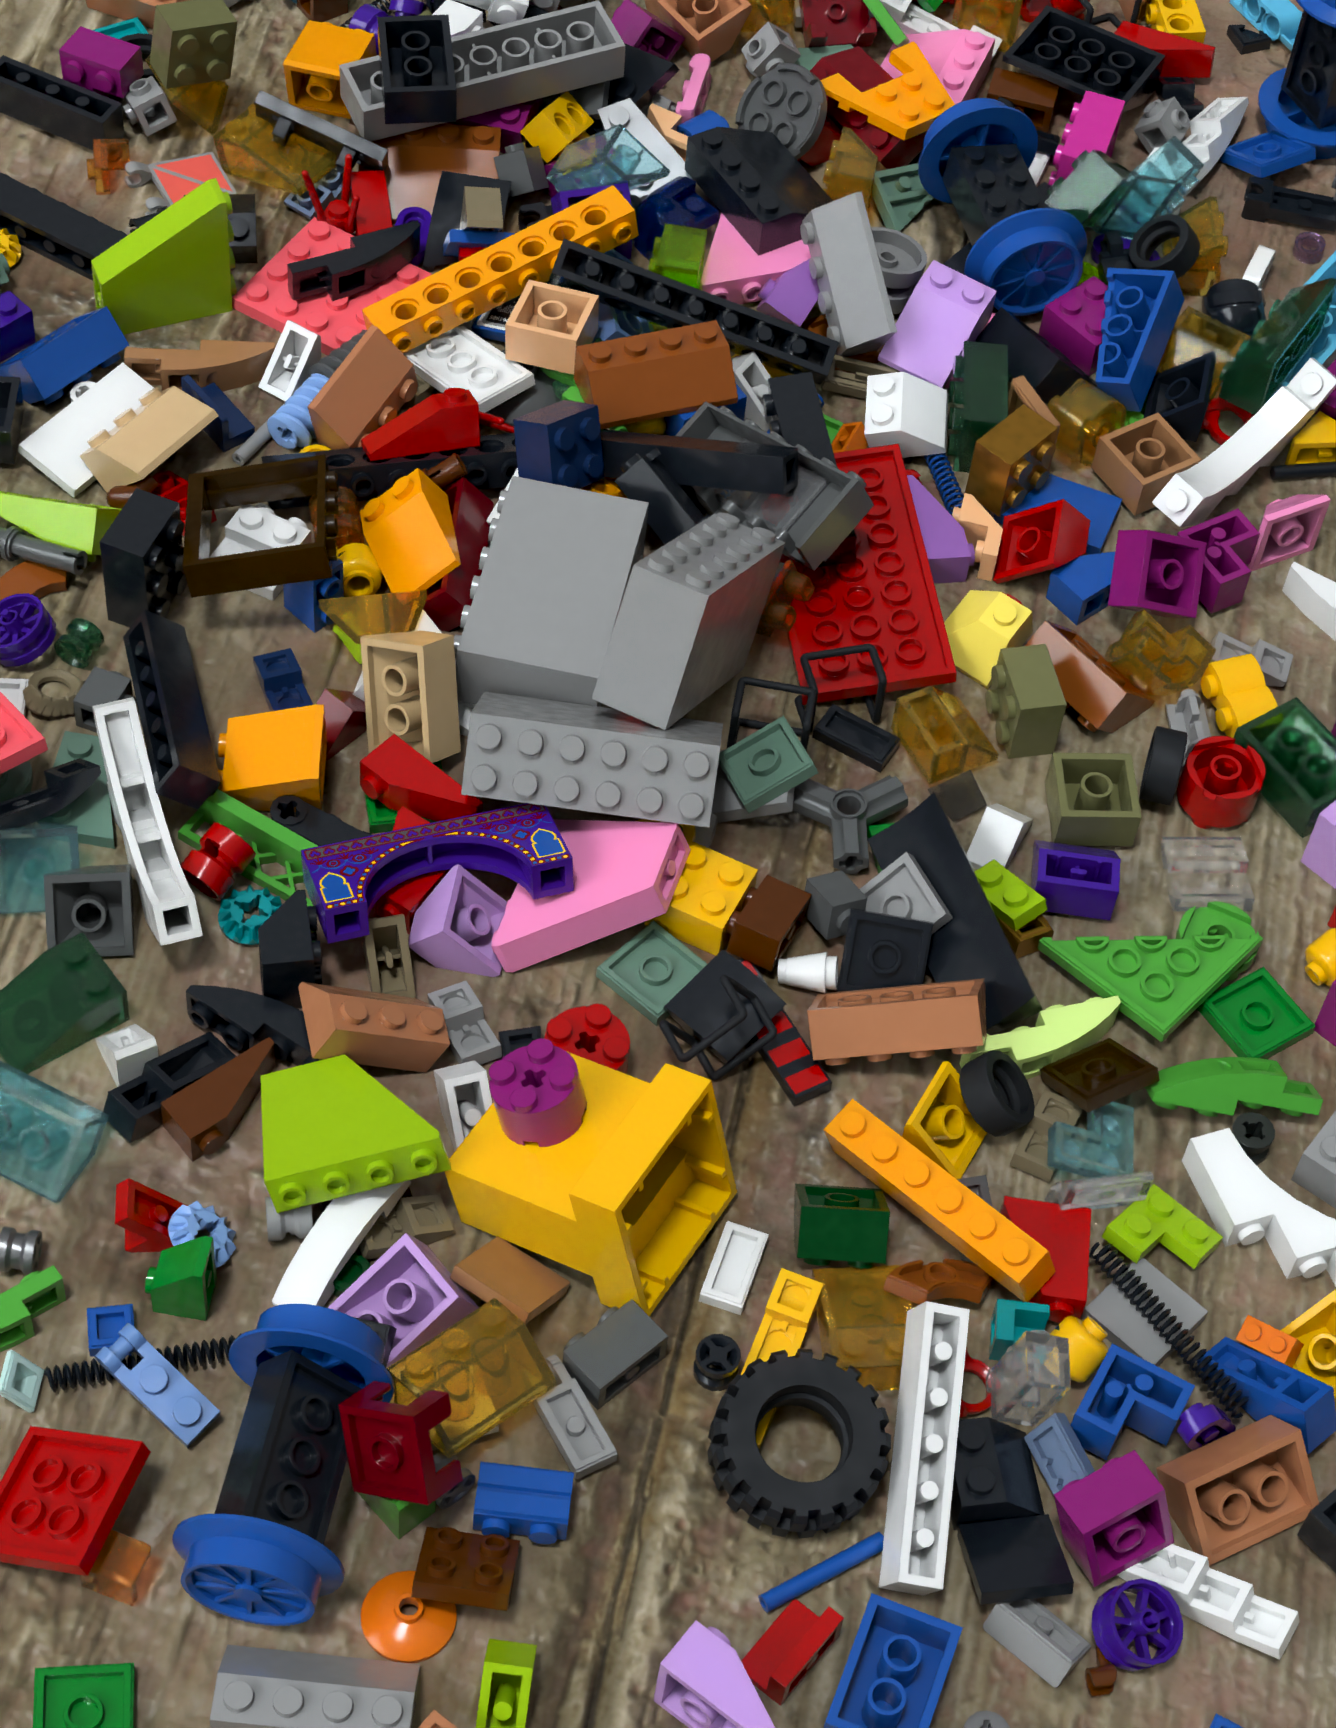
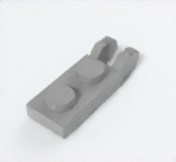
M554 1354L547 1357L545 1361L548 1374L553 1379L555 1387L546 1390L538 1374L531 1366L521 1369L520 1375L529 1396L534 1401V1407L570 1471L574 1472V1478L577 1480L617 1461L618 1453L577 1380L570 1377L559 1356Z

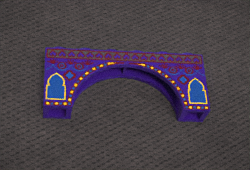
M525 803L301 850L304 884L312 905L316 907V915L328 944L370 935L368 921L370 911L377 900L394 886L422 874L450 870L458 864L464 869L488 871L510 878L523 886L530 893L533 900L574 891L573 858L547 806Z

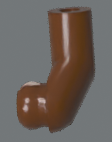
M148 474L144 479L135 482L133 485H120L110 489L107 493V503L110 507L122 509L136 488L152 493L160 484Z

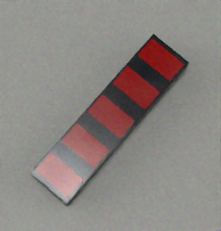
M742 958L738 960L767 985L753 963ZM782 1008L771 1019L777 1029L776 1037L758 1050L793 1106H796L830 1091L832 1081L818 1060L813 1061L812 1051ZM766 1026L751 1039L753 1044L769 1033Z

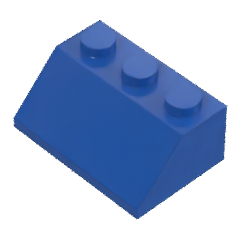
M106 306L73 318L0 364V376L20 377L23 400L28 404L43 400L45 405L62 397L65 394L62 388L72 383L74 386L77 383L90 379L93 376L90 370L99 364L103 369L121 359L118 352L129 346V343Z

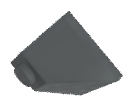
M131 864L86 866L43 875L48 959L134 955Z

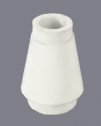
M828 952L779 959L778 984H786L822 993H827V989L837 990L839 974L838 956H828Z

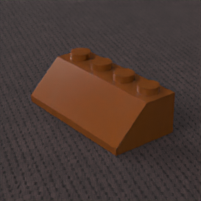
M717 320L576 346L574 381L584 403L598 405L600 429L697 411L705 401L716 407L738 402L729 344Z

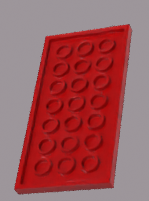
M899 444L834 453L839 470L845 473L853 471L865 481L867 486L864 489L874 506L854 528L856 535V561L817 567L813 571L784 554L781 555L779 566L785 577L778 587V594L798 686L809 688L800 662L803 654L863 644H872L877 650L887 678L885 693L956 682L957 672ZM772 494L760 508L762 519L778 526L791 511L790 504L794 503L793 497L786 498L785 494ZM869 652L809 661L818 687L817 703L877 694L879 678ZM800 694L802 705H807L808 695Z

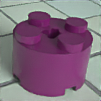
M541 1038L533 1040L527 1046L510 1052L490 1066V1093L501 1128L510 1140L524 1146V1141L538 1142L539 1147H547L565 1141L580 1128L583 1122L581 1117L584 1110H587V1101L576 1062L568 1052L553 1046L550 1040Z

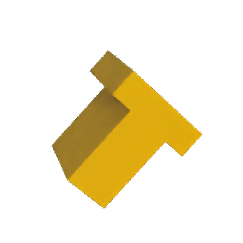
M569 1053L576 1062L587 1101V1110H584L581 1117L583 1122L571 1137L561 1143L547 1147H539L538 1142L524 1141L525 1146L517 1144L510 1140L503 1132L494 1103H492L449 1158L451 1170L444 1172L461 1222L592 1276L600 1303L610 1308L614 1306L620 1308L633 1299L650 1316L737 1193L712 1081L665 1063L652 1082L649 1083Z

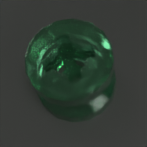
M75 618L66 627V634L61 635L57 639L54 649L57 655L67 664L76 668H85L93 659L92 652L98 651L103 645L104 635L90 621Z

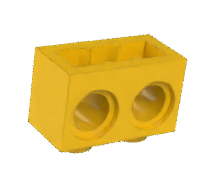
M1152 0L1151 4L1146 6V23L1150 24L1152 29L1204 43L1206 30L1195 0Z
M566 91L535 116L520 133L532 147L539 146L541 157L548 164L557 155L559 158L566 157L589 137L586 130L594 123V120L574 97Z

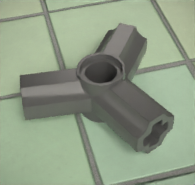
M889 775L860 790L847 788L839 791L807 779L795 786L792 810L829 826L832 836L833 868L842 870L845 874H857L860 870L869 866L867 826L908 806V797L903 784L896 776L891 777Z

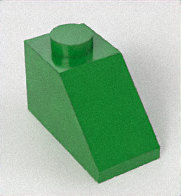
M202 1236L161 1251L157 1267L150 1266L145 1282V1293L151 1294L153 1312L203 1321L207 1320L217 1283L213 1237Z

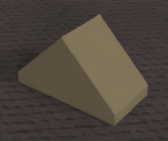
M464 186L460 230L491 232L502 230L503 215L500 188Z
M404 914L368 919L370 935L362 936V949L371 992L416 997Z

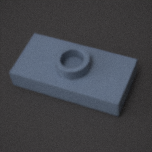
M1054 1413L1024 1436L1053 1495L1061 1491L1069 1482L1080 1480L1095 1472L1065 1413Z

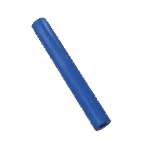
M877 1532L759 1595L758 1598L762 1608L768 1613L882 1552L884 1536Z

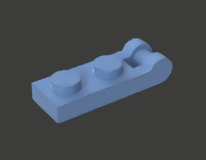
M127 1323L118 1332L120 1337L109 1348L104 1346L94 1357L130 1394L188 1448L220 1415V1410L165 1359L133 1325ZM133 1350L142 1360L130 1371L122 1363V1360Z

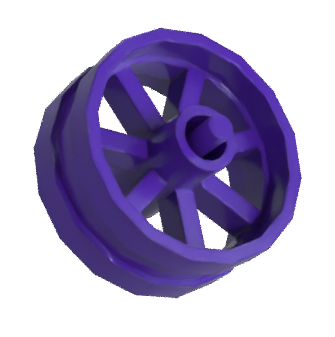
M29 593L14 594L0 601V664L12 667L32 662L51 646L56 635V623L38 597Z
M1141 1578L1112 1587L1098 1598L1092 1611L1091 1628L1096 1645L1104 1657L1120 1669L1135 1672L1165 1663L1177 1653L1183 1640V1620L1179 1606L1170 1592L1154 1581ZM1124 1591L1137 1594L1135 1608ZM1116 1604L1125 1617L1114 1616ZM1132 1640L1135 1642L1137 1655L1127 1648ZM1147 1640L1158 1647L1152 1659Z

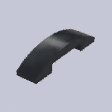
M79 758L45 770L46 787L0 803V830L34 823L66 807L82 795L100 776V766Z

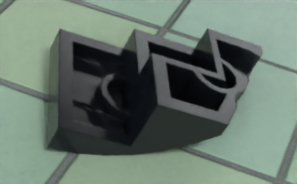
M442 171L427 237L423 270L433 272L435 266L458 262V257L443 256V243L449 230H460L464 186L500 188L503 229L499 232H504L505 214L511 194V181Z

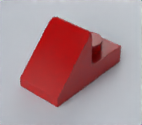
M130 1178L116 1185L115 1224L125 1228V1251L131 1253L161 1252L164 1249L173 1247L168 1233L169 1220L182 1204L188 1205Z

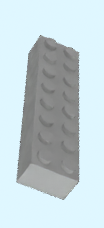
M599 0L451 37L457 90L456 120L624 77L626 45ZM379 55L339 65L340 96L362 138L371 142L445 123L385 124Z

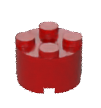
M1211 736L1200 740L1193 747V750L1186 759L1177 786V796L1181 807L1191 817L1194 825L1202 829H1209L1211 827L1226 828L1239 825L1250 819L1266 774L1265 764L1261 756L1251 746L1247 745V748L1235 744V738L1228 736Z
M596 1003L590 1006L571 1008L548 1022L544 1039L550 1040L553 1046L627 1074L630 1053L629 1033L621 1020L613 1015L607 1006Z

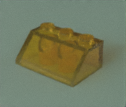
M493 1298L386 1368L391 1374L395 1386L390 1403L408 1405L429 1390L449 1393L451 1415L429 1430L431 1443L448 1458H451L556 1386V1379L525 1323L496 1298Z

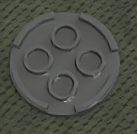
M794 63L778 64L776 68L768 71L759 78L757 76L747 87L738 105L735 124L738 125V129L773 132L798 160L814 145L823 129L827 114V97L824 86L814 73L801 65Z

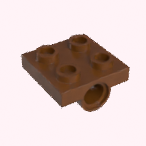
M426 1527L413 1580L411 1597L507 1611L511 1602L520 1540L507 1539L497 1534L480 1535L460 1532L451 1527Z

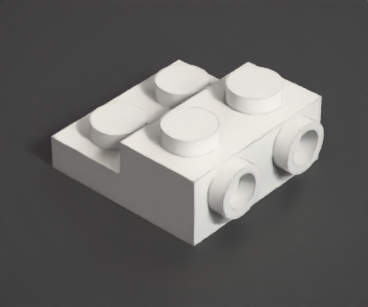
M258 503L255 506L250 504L242 505L225 526V538L209 558L311 543V530L299 518L291 517L289 520L276 516L274 511L266 504ZM283 585L249 589L248 591L274 601L283 589Z

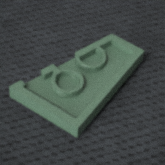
M65 731L53 767L81 758L99 765L101 774L72 803L56 813L34 822V836L115 849L111 801L107 787L108 780L99 738L94 735Z

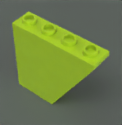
M216 178L207 180L91 260L96 310L107 306L123 335L233 311L232 296L237 294L234 277L230 269L235 268L233 251L229 247V242L234 241V233L228 219V214H232L233 209L229 193L222 192Z
M345 1054L260 1075L264 1183L277 1213L451 1170V1163L439 1131Z

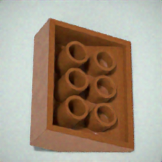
M438 124L371 141L388 150V165L384 173L392 224L396 223L398 214L403 209L409 207L423 208L432 216L442 171L499 179L493 157L500 156V127ZM361 165L358 167V172L372 171Z

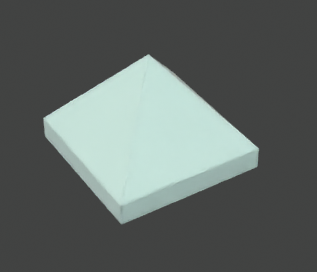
M13 1350L7 1351L0 1377V1395L29 1413L34 1412L44 1369Z

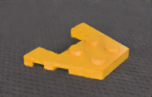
M915 42L896 48L890 53L889 63L904 75L879 84L865 92H860L839 73L820 80L826 95L839 101V108L847 112L857 110L867 115L868 123L904 141L927 131L940 114L955 105Z

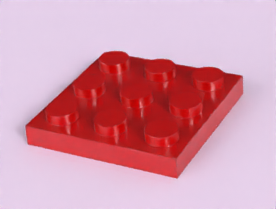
M30 1426L0 1481V1562L88 1576L151 1451L143 1441Z

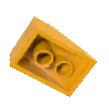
M419 468L409 475L399 478L393 487L378 498L371 499L360 511L363 534L396 603L401 608L461 564L448 495Z

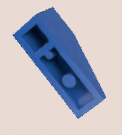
M1115 552L1082 555L1067 564L1054 568L1051 572L1046 598L1075 625L1080 624L1108 606Z
M1228 1337L1223 1338L1207 1351L1203 1357L1197 1360L1199 1365L1207 1356H1212V1360L1201 1369L1203 1372L1213 1363L1218 1362V1367L1208 1374V1377L1212 1378L1217 1371L1224 1369V1374L1214 1382L1218 1384L1223 1378L1230 1376V1381L1221 1389L1224 1391L1230 1384L1237 1383L1235 1389L1228 1393V1395L1231 1397L1237 1390L1243 1389L1242 1394L1234 1401L1238 1403L1243 1397L1249 1396V1400L1241 1407L1256 1421L1272 1415L1301 1429L1307 1454H1310L1336 1431L1334 1389L1332 1386Z

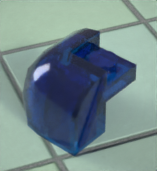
M678 176L651 192L639 203L636 212L639 236L634 238V246L645 258L664 273L690 259L693 237L718 222L719 211L695 193L696 181L688 177Z

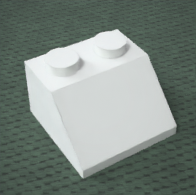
M906 372L867 377L864 435L869 448L899 444L902 458L946 453L948 392L946 389Z

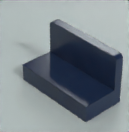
M189 374L181 377L182 391L213 408L219 415L203 430L223 452L244 443L255 432V427L214 382L201 388Z

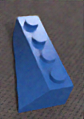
M1107 268L1108 289L1104 295V304L1106 306L1105 318L1102 319L1101 323L1103 336L1102 344L1099 345L1095 382L1106 409L1141 412L1185 299L1174 271Z

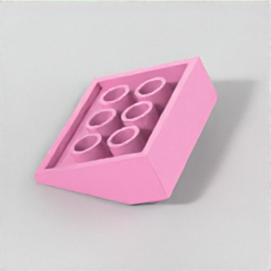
M966 29L906 34L910 40L909 43L915 42L955 105L975 98L989 72L995 38ZM894 43L881 64V67L893 79L904 75L889 63L891 51L898 48Z

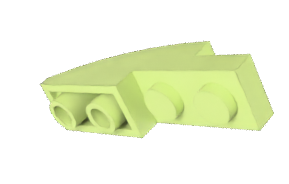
M1119 996L1108 998L1093 997L1083 1003L1067 1006L1053 1005L1039 1012L1035 1027L1021 1026L1013 1029L1011 1032L996 1035L987 1034L984 1045L977 1046L976 1052L962 1054L959 1063L961 1069L966 1063L989 1051H1001L1019 1066L1026 1079L1041 1075L1040 1069L1044 1066L1097 1043L1114 1025L1121 1004Z

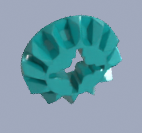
M249 885L246 890L240 892L233 889L229 898L221 899L218 913V922L221 930L228 938L235 942L248 945L259 944L258 928L282 905L280 896L270 894L267 887L263 890H254ZM258 906L259 916L252 915L244 923V910L251 911L253 907Z

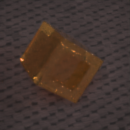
M111 1530L89 1575H80L82 1587L134 1606L138 1598L136 1582L151 1555V1546Z

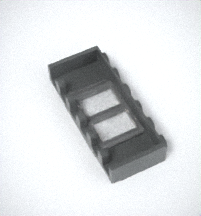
M706 401L675 435L794 447L788 444L778 433L771 431L768 434L754 421L748 418L743 421L737 418L727 407L721 406L717 408ZM799 444L795 446L798 448V485L784 495L679 484L701 512L707 515L721 512L728 513L737 517L740 520L739 524L752 529L754 527H761L772 531L776 535V539L786 542L782 554L813 571L822 561H827L874 506L864 489L867 485L858 474L853 471L845 473L839 470L832 461L825 457L821 460L815 458L805 447Z

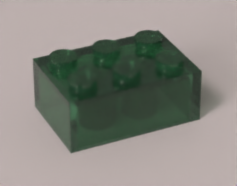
M964 341L961 356L955 355L953 377L957 378L956 381L949 382L948 403L954 404L953 407H949L947 429L953 430V434L949 433L947 442V456H953V471L969 473L976 441L1008 416V345Z

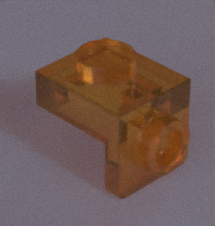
M126 138L93 139L94 159H87L88 180H95L96 195L111 194L110 170H125L126 163L130 162L129 140Z

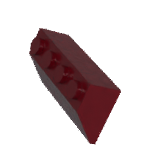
M860 46L822 57L810 70L820 80L839 73L860 92H865L879 84L893 80ZM826 95L827 111L886 169L908 165L923 149L924 137L927 131L904 141L868 123L867 115L857 110L847 112L839 108V101Z
M464 477L442 488L448 495L461 564L418 595L419 600L413 602L423 608L440 631H450L460 626L464 605L471 606L473 599H470L474 575L481 576L482 570H479L482 549L484 546H488L490 525L486 520L493 510L494 503ZM394 599L393 614L389 615V621L394 625L404 626L411 604L398 610L399 605Z

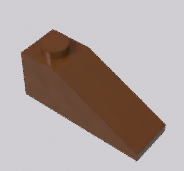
M270 1037L266 1038L160 1103L163 1127L192 1162L203 1155L215 1153L230 1139L261 1090L260 1075L271 1073L276 1066L274 1041Z

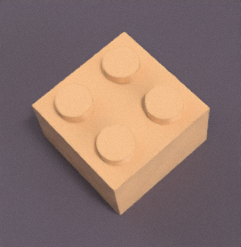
M528 280L505 324V359L574 375L576 346L592 343L598 331L599 295Z

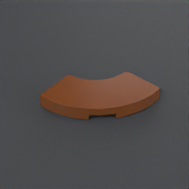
M26 560L7 571L0 578V601L14 594L29 593L40 599L53 592L67 591L68 572Z
M943 1259V1263L931 1262L923 1265L924 1262L922 1260H917L894 1269L886 1277L883 1290L918 1305L926 1301L931 1302L943 1298L964 1299L980 1304L993 1285L994 1278L972 1262Z

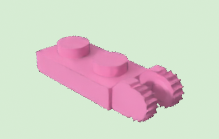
M695 54L690 60L689 71L692 75L690 81H684L683 101L677 102L675 111L676 114L682 116L681 123L703 112L711 86V75L709 73L711 58L707 54Z

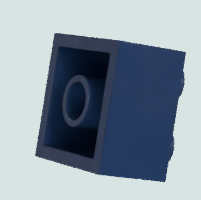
M562 400L513 419L519 477L577 489L605 479L598 405Z

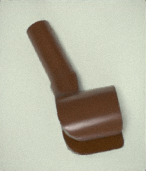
M1097 1645V1666L1086 1668L1085 1670L1087 1689L1092 1697L1112 1693L1117 1677L1115 1666L1110 1664V1661L1104 1657Z

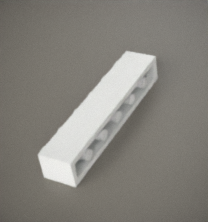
M926 1301L907 1311L879 1588L922 1596L943 1590L969 1309Z

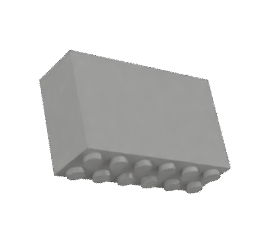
M512 476L508 491L501 490L497 507V512L500 513L499 519L492 518L488 534V541H491L490 547L484 546L481 552L479 570H482L481 576L474 575L470 589V599H473L471 606L464 605L460 622V628H463L462 635L455 634L454 636L455 659H457L455 660L458 701L477 704L485 691L597 707L602 706V703L592 699V695L633 565L643 559L648 502Z
M721 512L711 515L635 563L628 580L592 699L666 730L744 669L786 542L776 539V535L770 530L761 527L749 528L739 524L740 520L737 517Z
M484 691L470 714L461 794L710 828L723 723L680 718L668 729L663 730L612 708Z

